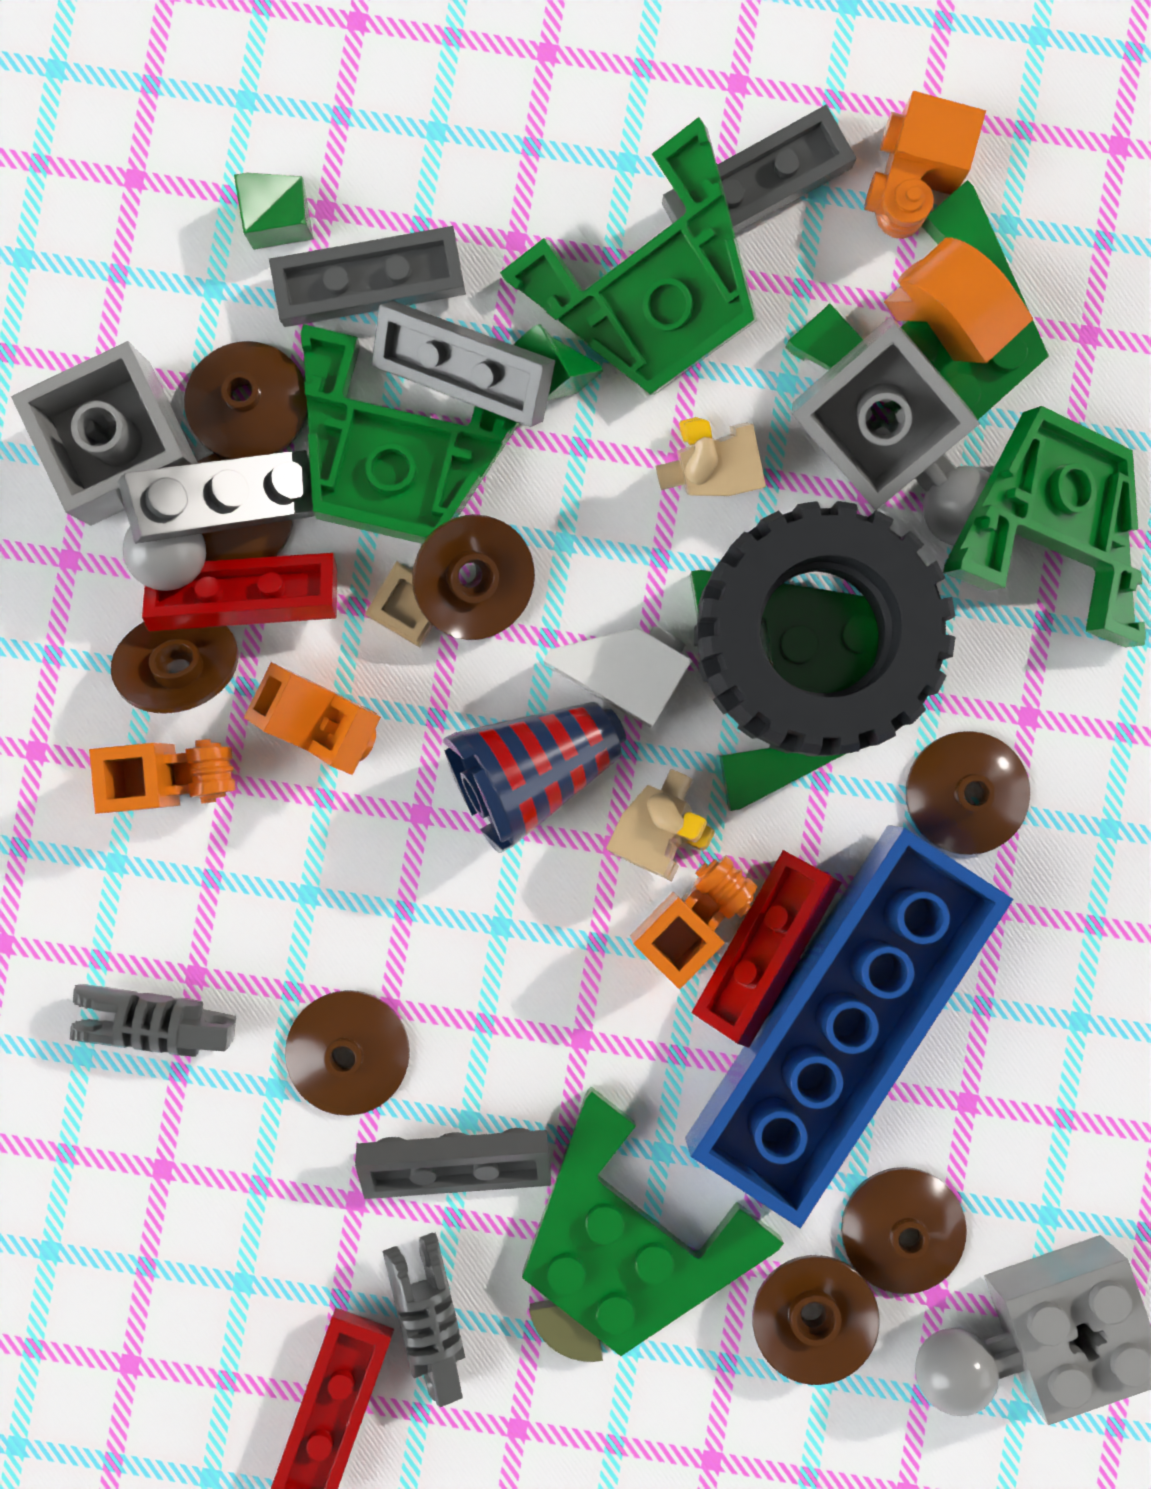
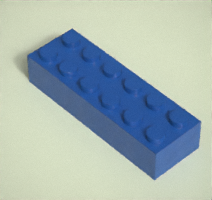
M888 825L789 976L750 1048L743 1047L687 1133L685 1140L690 1156L801 1229L1014 899L906 828Z

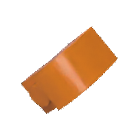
M945 238L926 257L906 269L898 279L900 287L884 301L897 321L927 322L953 361L987 363L1033 320L1023 301L1000 269L979 250L955 238Z
M271 662L243 718L262 731L307 750L328 765L353 775L358 763L369 755L374 746L376 727L381 717L374 711Z

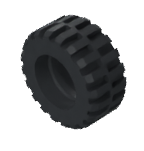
M818 501L797 504L793 511L785 514L778 510L761 519L757 526L748 533L744 531L731 544L711 573L712 575L703 589L697 607L699 609L698 622L694 627V646H698L701 661L698 664L703 683H709L715 695V698L712 700L723 715L728 713L739 724L737 729L751 739L758 738L770 744L769 748L784 753L805 754L806 756H832L859 752L860 749L880 745L895 737V732L902 726L913 724L926 711L923 703L927 697L938 694L947 676L940 671L942 662L953 657L956 637L946 635V621L955 617L952 597L943 599L940 597L936 584L944 580L945 576L938 562L935 561L926 566L918 555L917 551L925 544L911 531L902 537L890 529L894 519L877 510L869 517L857 514V504L837 501L831 508H820ZM823 572L844 579L862 593L875 615L878 626V649L874 663L859 681L844 690L832 693H815L797 688L785 681L775 671L764 652L761 642V620L765 606L771 595L780 585L800 574Z

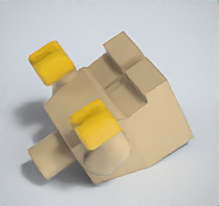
M698 417L681 420L679 427L682 439L690 446L677 451L679 460L655 466L661 490L684 485L686 493L691 496H732L766 487L754 426L752 423L747 422L729 426L730 435L714 439L712 438L709 421Z
M670 769L661 790L647 785L621 815L606 850L623 860L672 882L679 868V865L673 861L677 847L681 846L684 842L701 851L706 850L715 834L714 829L707 826L706 819L691 813L692 808L684 801L693 779Z

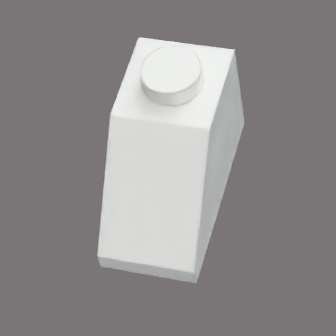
M653 626L649 634L637 627L549 650L543 660L545 666L649 728L655 724L692 662L690 658L681 654L686 645L675 636L656 626Z

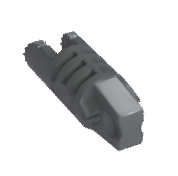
M88 984L75 985L73 990L74 1005L85 1007V1009L90 1008L116 1014L114 1022L98 1021L97 1019L75 1021L70 1027L69 1040L121 1048L133 1047L135 1050L157 1053L168 1052L171 1055L196 1057L199 1050L226 1051L235 1037L236 1016L203 1009V1001L189 998L178 999L167 995L138 993L137 991Z
M432 1232L419 1237V1253L427 1280L410 1284L407 1274L408 1266L398 1246L388 1248L382 1252L413 1378L424 1375L429 1396L433 1401H436L439 1407H443L463 1398L456 1362L466 1357L436 1232Z

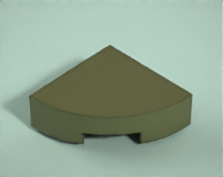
M550 1300L530 1303L529 1313L533 1325L549 1347L573 1360L583 1362L603 1361L601 1342L591 1332Z

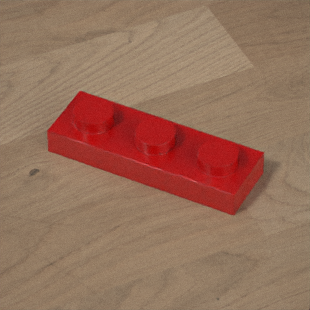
M333 553L205 561L199 575L182 588L161 591L144 586L142 619L148 631L337 618V564Z
M782 850L691 1013L735 1043L750 1048L842 882Z
M335 1308L271 1489H338L395 1328Z

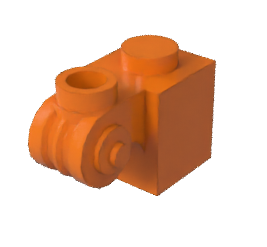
M912 91L902 114L891 112L880 145V151L890 153L884 173L875 171L864 204V210L875 213L878 226L885 234L899 239L914 235L920 229L933 207L934 197L932 190L951 195L961 186L971 170L986 110Z
M211 739L196 740L194 748L185 749L186 753L177 754L175 744L144 743L89 749L95 814L181 806L180 795L190 794V797L200 798L201 804L216 802V798L225 797L226 792L236 790L235 780L231 778V773L234 771V767L230 765V760L233 758L232 747H221V743H211Z
M727 855L723 856L719 861L714 859L709 865L706 862L702 864L695 872L698 877L693 887L682 898L673 891L630 935L633 945L679 990L725 944L715 932V929L725 917L730 919L735 914L742 917L751 907L750 903L753 901V894L757 889V885L750 878H745L742 875L743 871L736 869L733 866L734 862Z

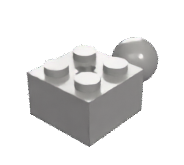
M890 316L792 403V415L875 510L915 479L926 492L923 500V516L926 525L936 538L954 546L991 474L975 466L964 465L956 467L945 453L979 426L980 423L960 396L895 319ZM891 400L896 402L893 406L896 419L893 422L887 424L881 418L873 423L868 421L872 416L871 406L875 402L882 401L888 403Z
M129 341L11 396L65 513L90 526L125 510L118 485V480L124 473L198 464L151 363ZM116 427L115 435L110 440L108 430ZM129 527L124 536L122 549L125 564L133 577L149 588L161 591L182 588L191 583L204 566L206 544L202 534L135 544L131 528Z
M1098 1235L984 1275L1004 1333L982 1340L976 1334L964 1329H942L933 1333L924 1341L918 1351L915 1362L916 1379L922 1394L930 1404L946 1414L969 1416L980 1412L993 1400L998 1389L999 1379L1018 1373L1024 1393L1045 1422L1051 1425L1151 1390V1324L1128 1258L1104 1237Z

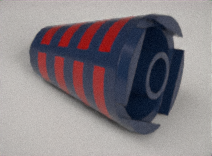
M589 702L455 732L445 737L443 743L449 747L444 750L457 787L471 815L473 816L478 813L481 818H488L490 824L480 828V830L494 850L502 853L512 848L621 758L620 744L626 741V734L620 719L611 708L603 710L596 702Z

